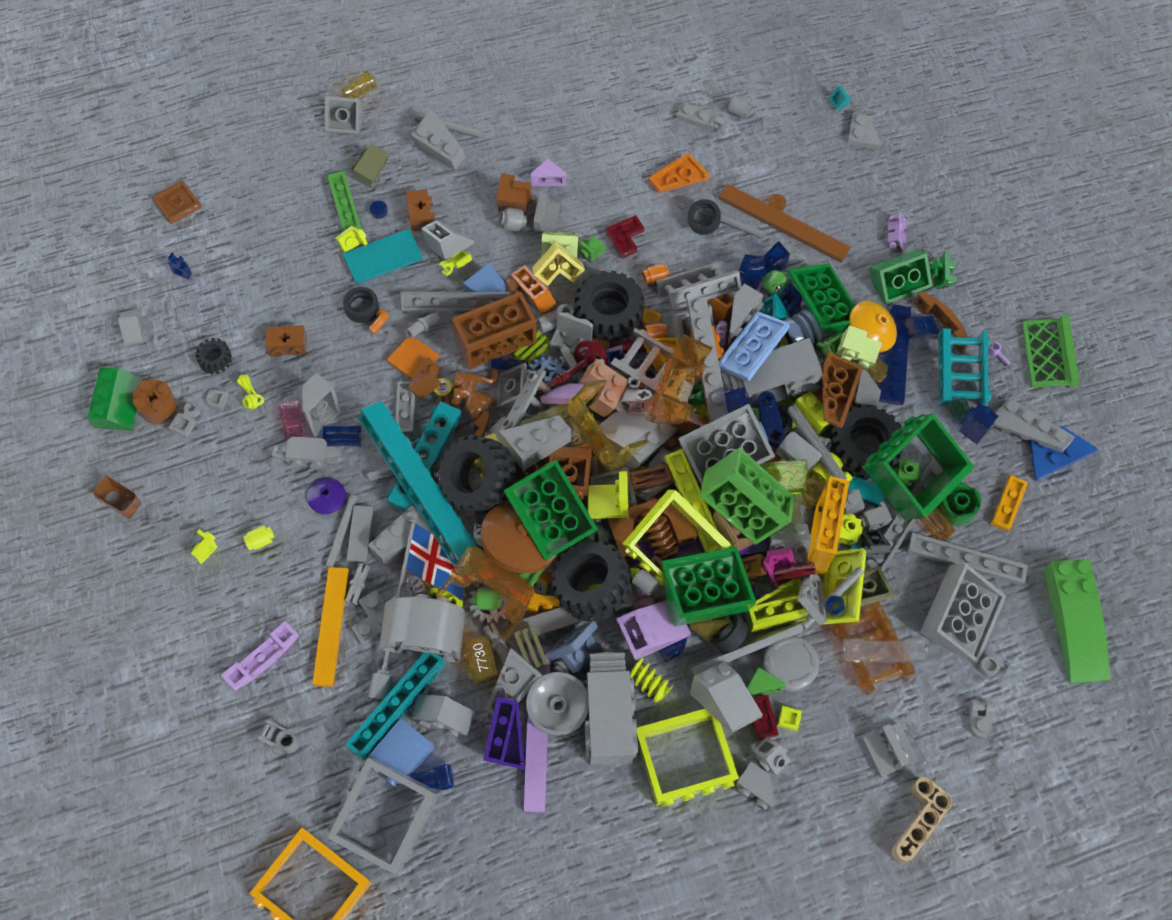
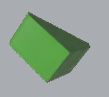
M758 668L747 689L752 698L782 692L786 685L782 680Z

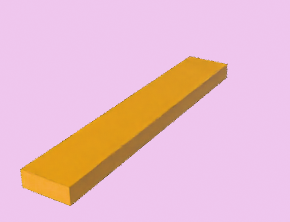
M328 567L313 686L334 687L345 607L344 600L346 599L349 577L348 568Z

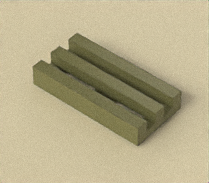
M533 625L513 633L522 657L529 662V659L519 636L523 634L534 662L532 666L539 668L542 665L548 664ZM528 631H530L532 635V638L542 660L540 662H538L536 654L528 637Z

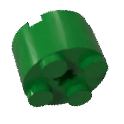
M960 482L936 507L938 515L944 524L948 526H964L978 513L982 503L981 496L977 489L968 486L967 483Z

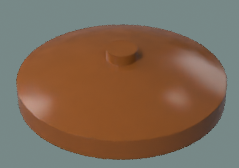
M511 502L497 505L484 518L480 531L482 547L487 556L503 569L522 574L534 573L548 567L557 555L545 561Z

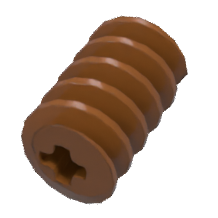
M662 514L646 531L651 532L647 539H654L650 546L657 547L653 554H660L659 559L669 557L679 550L678 546L674 545L676 540L671 538L673 536L672 531H668L670 526L665 523L667 518L662 516Z

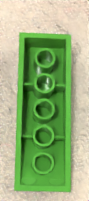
M1090 559L1051 561L1043 570L1069 683L1109 681L1110 667L1106 631Z

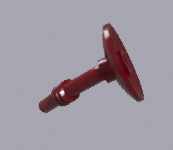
M585 340L580 342L574 350V358L577 364L567 371H562L563 374L559 373V376L556 375V378L546 383V385L552 389L559 384L562 385L563 382L566 383V380L569 381L570 377L583 370L585 372L587 367L597 359L593 353L594 350L598 352L607 366L608 358L606 352L594 341ZM582 347H588V349H584L581 352L579 351V349ZM538 388L539 393L543 395L544 393Z

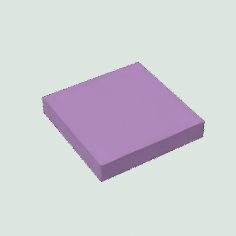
M563 384L541 396V402L543 404L571 405L592 393L594 386L593 384Z

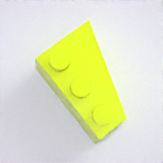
M800 577L779 586L772 593L758 599L755 605L745 613L751 633L804 621L809 616L807 610L798 601L802 585Z

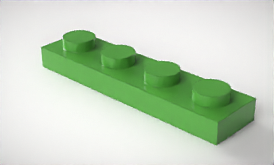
M341 171L327 175L343 232L351 226L361 229L345 172Z

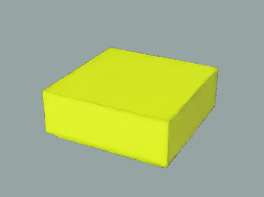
M782 705L777 727L797 732L802 711Z

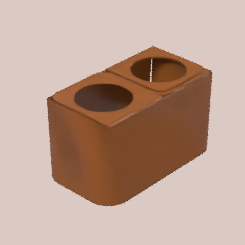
M106 476L93 492L100 502L128 519L132 517L142 504L133 491ZM118 492L120 499L117 503L110 504L106 501L108 493ZM126 501H132V503L127 507V509L122 511L121 507L123 503H125Z

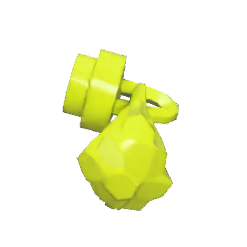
M240 375L237 383L249 394L243 398V406L246 409L252 410L262 405L264 398L260 394H256L249 376Z

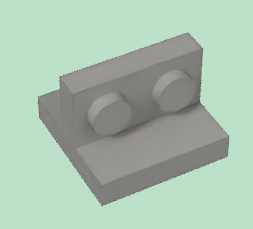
M900 722L892 726L890 724L883 726L878 732L861 739L880 778L919 761Z

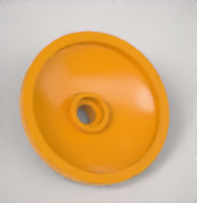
M862 301L853 307L850 313V326L867 331V338L881 342L882 345L879 352L889 350L895 344L897 338L896 324L891 314L883 306L872 301Z

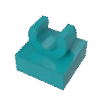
M838 86L828 97L835 110L839 111L851 101L843 86Z

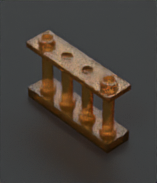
M879 601L871 603L867 613L859 616V621L832 624L833 633L839 637L859 678V686L862 691L866 692L867 696L875 691V684L895 676H899L903 681H906L915 674ZM868 621L874 622L877 628L875 632L853 641L851 640L847 632L848 629ZM877 639L883 640L886 646L885 650L860 659L855 648ZM887 657L892 658L895 668L869 677L865 666Z

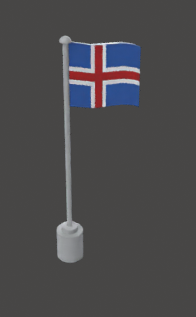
M411 519L397 596L401 597L407 570L422 581L448 591L461 601L466 574L460 577L435 536L419 526L416 519ZM385 652L382 670H378L377 673L372 675L368 699L383 701L391 691L393 676H390V672L386 671L390 652Z

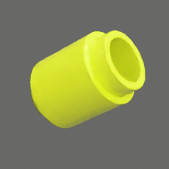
M264 524L247 532L243 539L251 551L273 543L272 538L275 535L271 527H266Z

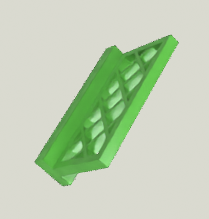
M1061 315L1060 319L1023 321L1022 327L1031 388L1052 386L1076 388L1079 382V374L1069 315ZM1048 325H1056L1057 330L1051 333L1045 328ZM1028 326H1035L1039 331L1034 335L1028 331ZM1041 332L1049 336L1046 342L1037 337ZM1052 339L1059 343V347L1056 350L1048 345ZM1033 340L1042 345L1037 351L1030 347ZM1044 347L1052 352L1048 358L1040 354ZM1054 355L1062 360L1059 366L1050 361ZM1036 356L1044 361L1040 367L1032 361ZM1046 364L1055 369L1051 374L1042 369ZM1058 371L1064 375L1065 380H1057L1053 375ZM1039 372L1043 376H1045L1046 379L1044 381L1036 382L1035 375Z

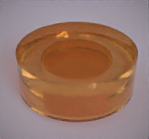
M774 194L769 198L768 205L782 211L786 206V199L783 195Z

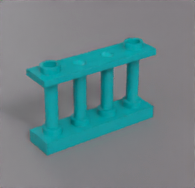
M945 328L938 334L939 405H947L953 398L979 399V407H984L991 400L988 380V348L990 346L988 331H983L978 338L953 337L951 329ZM953 344L976 345L979 349V356L954 355L951 353V346ZM953 362L979 363V374L954 373L951 371V364ZM953 380L979 381V392L956 391L951 388V382Z

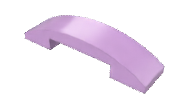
M286 621L269 634L270 638L240 663L236 662L221 675L234 691L245 686L263 673L299 637V634Z

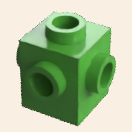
M899 460L898 464L893 467V471L907 489H912L921 478V470H918L919 463L912 460Z

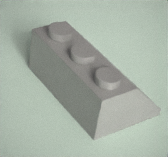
M317 373L305 380L302 386L303 413L311 435L315 438L341 410L334 387Z

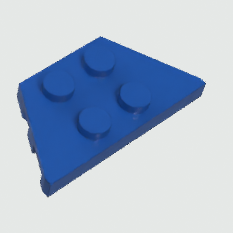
M1064 426L1060 428L1073 435L1074 439L1063 453L1039 445L1037 441L1031 440L1029 448L1032 454L1031 462L1034 465L1035 471L1033 475L1034 480L1037 481L1094 454L1098 449Z

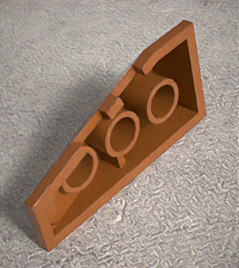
M828 352L822 367L823 417L825 422L842 429L863 367Z

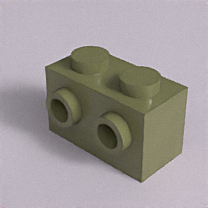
M372 143L368 148L365 147L360 155L361 159L359 162L356 160L351 169L353 170L352 178L369 188L372 187L389 158V153Z

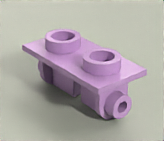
M899 211L898 217L892 215L888 219V231L892 232L888 233V245L892 249L900 246L901 251H903V243H906L904 229L907 228L906 218L902 217L901 211Z

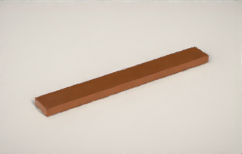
M729 184L726 185L719 196V200L841 263L851 249L850 246Z

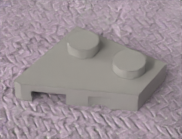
M853 113L847 144L880 150L881 142L870 116Z

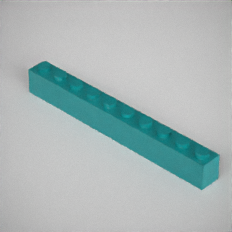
M379 401L361 409L359 421L460 577L479 568L485 559L482 549L477 547L473 541L472 534L465 529L462 519L459 515H456L452 505L443 496L441 487L435 483L430 470L425 468L421 462L420 455L413 450L410 440L402 433L399 423L395 422L392 418L389 408L385 407L382 401Z

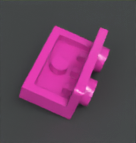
M791 548L767 551L766 559H764V569L768 571L770 583L774 584L776 589L781 586L782 582L793 580V578L776 581L774 577H777V575L774 576L773 570L776 568L789 567L795 563L797 565Z

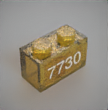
M488 635L464 641L465 648H462L464 661H469L470 667L466 668L469 680L473 679L474 685L497 680L498 672Z

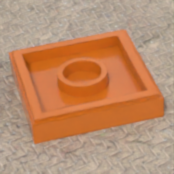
M407 337L386 360L388 364L412 380L424 358H430L435 363L439 358V354L416 337L412 339Z

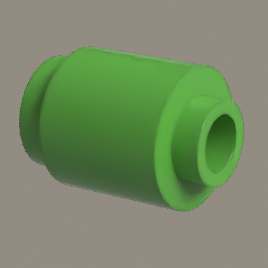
M478 589L477 593H473V605H477V610L501 609L502 592Z

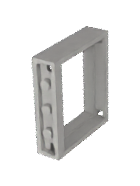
M371 757L363 760L358 769L360 774L357 780L354 779L348 789L350 794L347 800L344 799L338 808L340 813L337 819H333L328 828L330 833L327 838L396 875L401 872L440 793ZM372 768L425 796L392 862L339 834Z

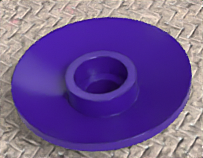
M321 478L315 481L307 491V502L310 508L320 514H331L338 511L346 499L344 486L333 478ZM324 491L329 492L327 495H322Z

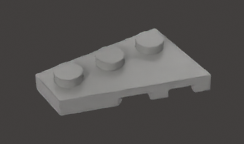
M510 648L486 710L490 714H494L498 695L517 699L519 703L543 674L514 649Z

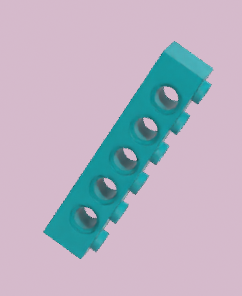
M441 401L438 406H434L432 409L431 420L429 423L426 422L424 424L423 434L420 439L417 438L413 446L414 451L419 455L425 454L428 456L426 460H421L425 468L430 470L431 474L461 419V410ZM444 422L445 426L437 427L436 424ZM430 438L437 440L433 444L427 442ZM396 478L395 482L397 483L394 489L391 488L386 498L390 507L404 513L414 504L407 494L401 492L403 487Z
M424 652L345 744L347 749L362 762L367 760V757L415 704L419 694L422 695L446 667L445 660L437 654Z

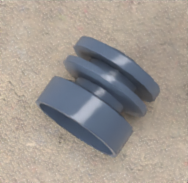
M804 310L793 315L792 319L786 318L782 320L789 323L790 326L784 334L788 345L793 344L799 339L810 338L812 346L815 348L817 343L822 341L819 325L809 311Z

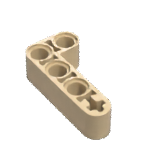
M925 777L918 779L910 788L911 795L923 807L891 851L894 861L900 864H904L915 857L952 805L950 795L932 780ZM919 784L924 785L926 794L919 791ZM936 798L943 801V808L936 804ZM924 814L931 817V824L924 821ZM912 831H916L919 834V841L912 838ZM907 845L911 846L905 851V856L903 857L901 849Z

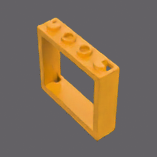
M829 476L816 503L810 533L811 544L806 562H814L815 566L813 568H816V574L821 579L837 553L849 480ZM819 507L823 508L822 512L818 511Z
M301 828L249 893L254 897L252 902L261 909L264 906L271 911L269 916L274 920H293L261 893L300 843L304 841L358 883L357 887L331 919L344 920L372 883L304 828Z

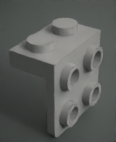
M558 312L557 328L550 342V348L560 351L561 348L567 346L572 356H574L575 347L580 342L585 340L592 341L593 324L586 319L573 317L569 313ZM582 347L579 349V351L581 352L584 349H588V347Z
M788 524L769 536V550L791 548L797 565L806 564L811 544L807 524Z

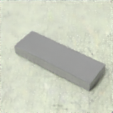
M397 381L395 422L399 423L404 435H414L416 395L408 389L411 381Z
M354 505L347 563L367 564L368 544H370L374 507Z

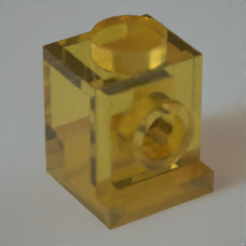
M811 477L798 492L802 494V505L809 510H812L824 489L825 484L821 479H813Z

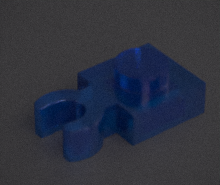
M171 252L168 257V264L172 273L189 280L192 275L189 265L182 256L177 258Z

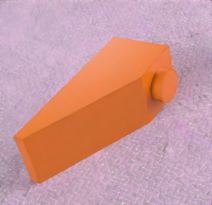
M526 265L511 274V277L520 285L523 293L541 315L557 305L549 289L534 276V273Z

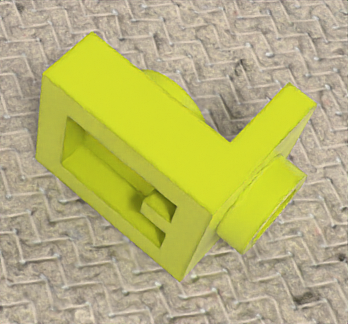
M353 226L335 238L344 253L354 249L359 244L364 246L368 244L364 231Z
M199 529L197 534L202 539V542L194 546L191 555L198 563L202 564L218 547L214 542L216 538L208 531L204 533Z

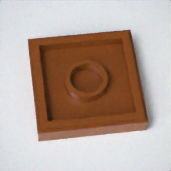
M183 180L152 196L153 201L170 224L202 208L200 202Z

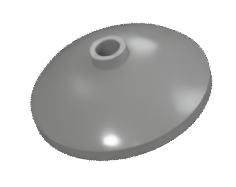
M554 672L542 676L532 685L527 696L526 706L530 720L540 731L549 735L561 736L572 733L583 724L589 711V699L584 685L576 677L567 673ZM556 703L562 704V708L559 710L555 709L554 706Z

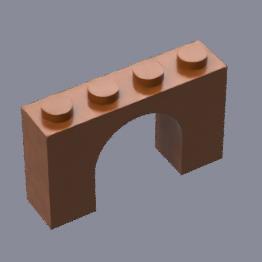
M652 498L640 505L637 503L629 505V518H606L605 522L613 545L621 552L626 562L636 560L637 558H631L625 552L626 548L622 543L633 532L634 525L639 520L645 518L660 499ZM670 503L661 514L667 518L665 523L670 526V531H672L673 538L676 540L675 544L680 547L695 542L697 532L694 525Z

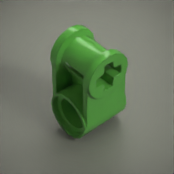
M844 332L832 334L830 337L817 343L818 348H821L824 355V362L828 352L836 355Z

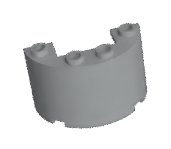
M418 594L417 597L393 596L391 600L385 603L379 651L399 654L403 649L437 654L447 662L459 663L465 611L462 607L449 603V599L446 598L430 599L428 595Z

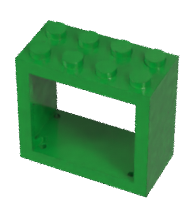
M934 413L909 417L904 422L905 425L893 432L892 438L879 446L880 450L867 458L868 462L863 466L864 470L904 520L926 518L975 468ZM917 435L943 470L914 498L888 463Z

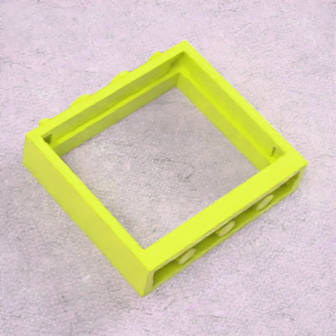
M667 490L622 543L626 548L625 552L631 558H637L641 562L639 564L640 567L655 575L654 578L659 581L661 586L664 585L662 571L634 545L670 503L713 544V547L708 552L726 549L731 545L676 490Z
M706 709L637 728L638 748L656 806L661 804L662 807L674 804V800L681 798L682 801H688L695 798L694 795L702 793L703 796L714 793V789L719 787L725 790L735 786L734 783L738 781L739 777L721 723ZM711 720L729 775L662 794L645 738Z

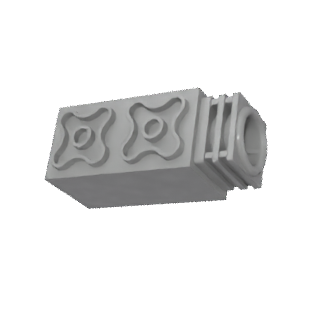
M810 338L799 339L793 344L782 345L772 350L749 382L724 371L721 372L728 403L734 406L736 410L747 404L751 408H760L766 404L775 403L790 397H799L806 392L817 391L823 387L822 370Z
M599 652L590 654L588 662L589 673H587L588 681H586L589 716L584 726L586 759H590V765L632 764L633 758L638 753L636 719H632L635 711L634 679L630 678L629 671H626L625 653Z

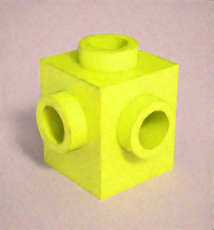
M853 514L843 515L839 543L850 546L857 543L863 529L860 526L861 519L855 518L856 516Z

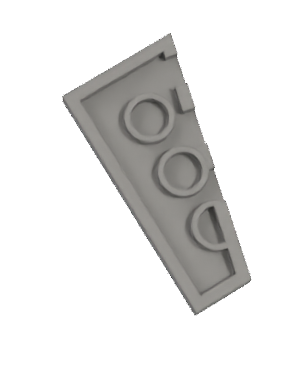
M1008 398L987 421L986 425L992 428L994 426L1001 428L1003 432L1008 434L1010 432L1018 434L1025 440L1037 441L1039 445L1061 453L1074 439V436L1011 398Z

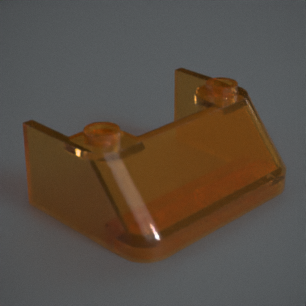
M687 335L682 337L665 364L645 420L651 423L681 424L682 421H687L692 406L687 404L695 379L698 375L702 376L706 368L704 361L713 347Z
M468 547L436 592V597L440 599L451 582L457 586L466 587L476 577L509 600L504 607V615L510 622L500 635L501 640L506 643L523 618L533 598L534 587L517 573L505 570L495 564L485 551L479 547Z

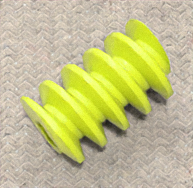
M641 658L630 671V678L636 679V687L642 685V692L649 690L647 694L649 698L655 695L653 702L657 703L670 692L674 684L667 687L669 680L666 679L661 682L662 674L655 676L656 669L654 668L649 671L650 663L643 666L644 658Z

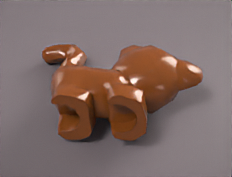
M496 369L490 371L491 378L477 375L473 372L455 373V379L452 381L454 394L451 396V404L458 405L463 400L464 409L476 421L485 410L488 411L490 409V406L496 400L490 394L486 395L475 391V388L479 382L488 385L496 383L498 380Z

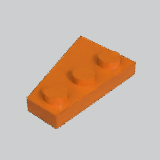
M688 152L650 176L648 183L658 193L710 180V174Z

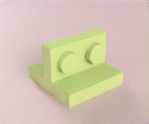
M543 231L541 257L556 241L577 258L579 233Z

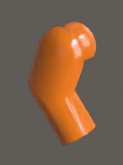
M379 309L376 312L377 319L368 327L374 334L377 333L389 318L388 312L384 311V309Z

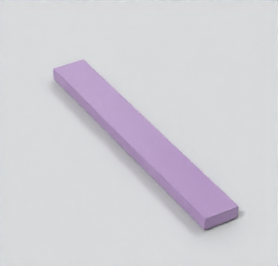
M532 645L538 662L542 661L536 645ZM541 646L548 664L536 668L543 674L542 676L550 673V658L547 656V653L551 650V646ZM530 654V664L533 665L534 662ZM529 715L527 717L524 812L545 813L548 734L540 731L532 723Z

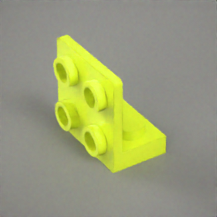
M627 471L619 472V480H615L614 485H590L588 487V513L592 519L629 518Z

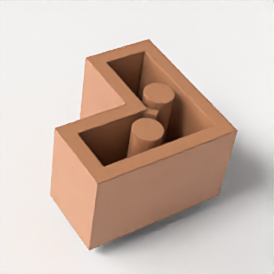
M598 359L587 367L580 381L582 384H593L595 394L589 408L603 417L615 409L628 382L626 378Z

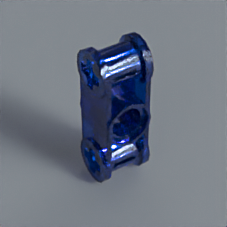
M764 391L758 397L760 419L767 434L770 447L778 448L784 440L782 419L774 394ZM764 400H768L769 404L766 405ZM773 435H776L778 440H775Z

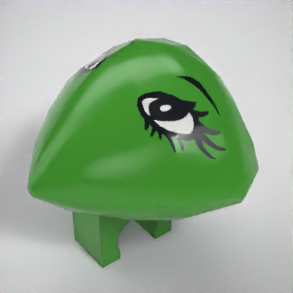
M775 270L764 276L762 285L769 294L774 295L776 293L779 298H787L789 285L793 281L788 279L787 271Z

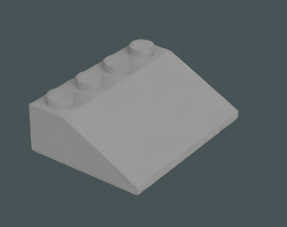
M654 395L651 398L654 410L650 414H623L616 411L592 431L631 472L635 471L659 451L670 438L681 432L680 429L671 426L677 408Z
M749 404L678 438L701 488L705 471L739 447L758 464L775 457Z
M967 563L949 565L920 632L934 643L978 664L1006 595Z

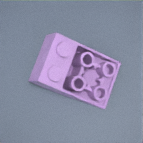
M667 601L637 609L617 618L635 661L691 636L687 624L674 627Z

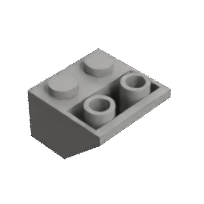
M437 220L421 228L426 246L444 260L475 244L474 240L456 227Z

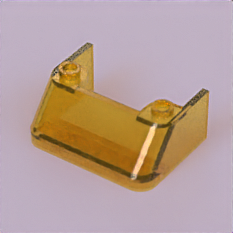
M603 379L586 383L568 402L567 411L573 424L606 472L619 470L648 443V440L644 439L628 444L619 453L616 452L585 406L607 383V380Z

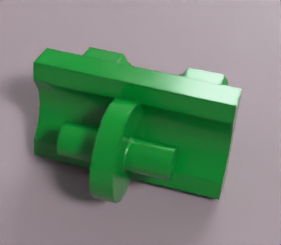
M944 252L942 257L932 260V263L929 264L930 273L935 277V288L938 289L944 285L952 286L956 283V276L950 274L955 269L956 262L949 259V253Z

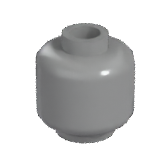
M506 207L504 211H501L500 225L505 230L520 231L522 226L526 225L527 217L522 209Z

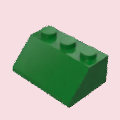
M916 249L869 267L872 284L884 304L933 287L927 253Z
M99 367L87 417L94 428L132 431L137 412L133 404V393L139 386V383L143 381V378L119 368Z

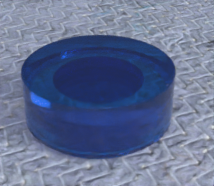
M378 200L371 203L369 209L372 217L381 219L387 215L388 209L385 202Z

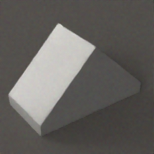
M141 310L121 312L118 322L125 346L144 343Z

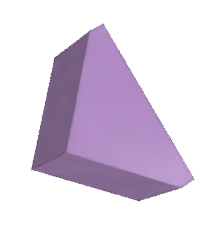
M547 159L531 173L532 186H566V172Z

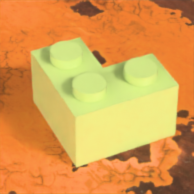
M849 325L842 335L836 355L848 361L856 362L863 368H872L882 343L867 338V331Z

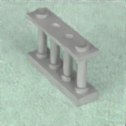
M723 260L656 280L659 297L669 296L673 310L686 307L687 299L706 297L709 300L741 289L739 272L735 270L726 273Z
M635 328L633 330V337L636 341L623 359L618 360L614 358L611 362V369L627 380L632 376L638 377L637 382L640 380V388L651 391L652 395L676 407L679 402L677 391L690 371L696 375L698 374V363L692 358L687 359L650 337V334L645 330ZM644 343L652 348L639 369L635 370L630 367L629 363ZM661 353L668 359L655 378L650 379L646 377V370L657 354ZM676 362L684 368L671 388L666 389L661 386V381L673 363Z
M544 370L531 371L527 376V381L509 415L502 423L500 431L517 427L521 419L532 418L526 413L529 404L534 406L539 412L547 411L554 405L550 404L547 409L534 397L538 388L544 394L552 391L542 381L546 374Z

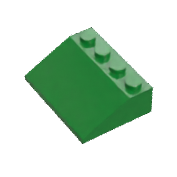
M830 263L789 269L787 271L822 331L832 334L845 332L850 325V313L855 304Z
M557 460L504 490L545 561L598 530Z
M737 546L661 562L667 605L674 627L747 612L756 603Z

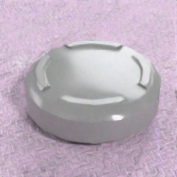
M791 636L768 646L763 656L762 666L764 671L785 682L786 687L782 691L796 692L802 691L811 685L818 674L819 659L817 652L809 642L801 637Z

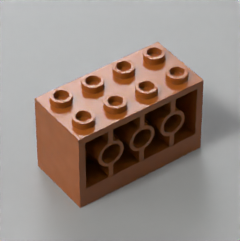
M522 292L452 318L454 341L468 370L516 352L523 347L534 345L537 342L536 319Z
M561 447L524 471L516 462L513 464V467H516V474H514L516 484L557 460L581 502L588 509V487L590 486L592 469L591 449Z

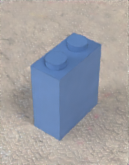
M400 718L367 758L374 757L411 777L434 750V746ZM372 768L374 772L379 774V771ZM388 776L385 778L393 787L398 785L402 788L404 786Z

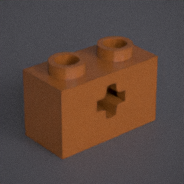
M427 189L406 192L411 230H422L421 228L435 221L434 210L430 211V207H433L432 196H428Z
M304 325L266 327V349L269 356H298L306 354L307 334Z

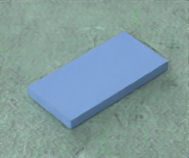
M757 311L720 359V370L749 382L790 328L789 323Z

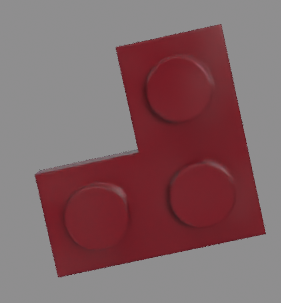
M637 215L605 228V233L621 259L637 253L638 248L633 242L632 237L643 233L645 228Z
M769 696L754 697L753 699L762 713V717L753 722L757 741L763 740L766 737H778L779 734Z

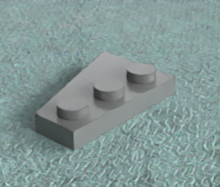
M817 574L804 576L798 601L807 610L809 617L821 625L826 622L823 581Z

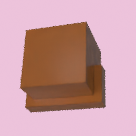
M501 173L496 197L498 211H504L506 207L522 209L524 215H526L528 204L533 202L532 184L515 181V175Z

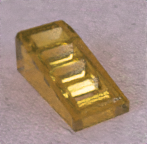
M365 71L342 89V96L359 98L377 89L375 77Z

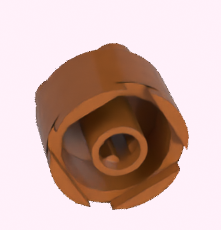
M143 380L133 393V404L146 422L160 424L164 422L163 420L171 418L176 412V399L168 384L163 381Z

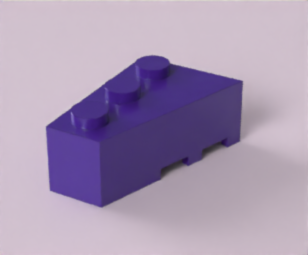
M498 695L483 761L525 770L518 700Z

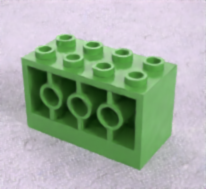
M740 447L705 471L700 497L704 502L711 505L719 515L721 514L731 525H734L754 544H758L791 523L795 496Z

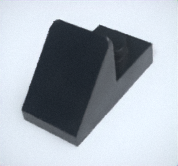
M862 530L861 540L862 547L866 550V560L883 559L884 553H890L891 545L881 530Z

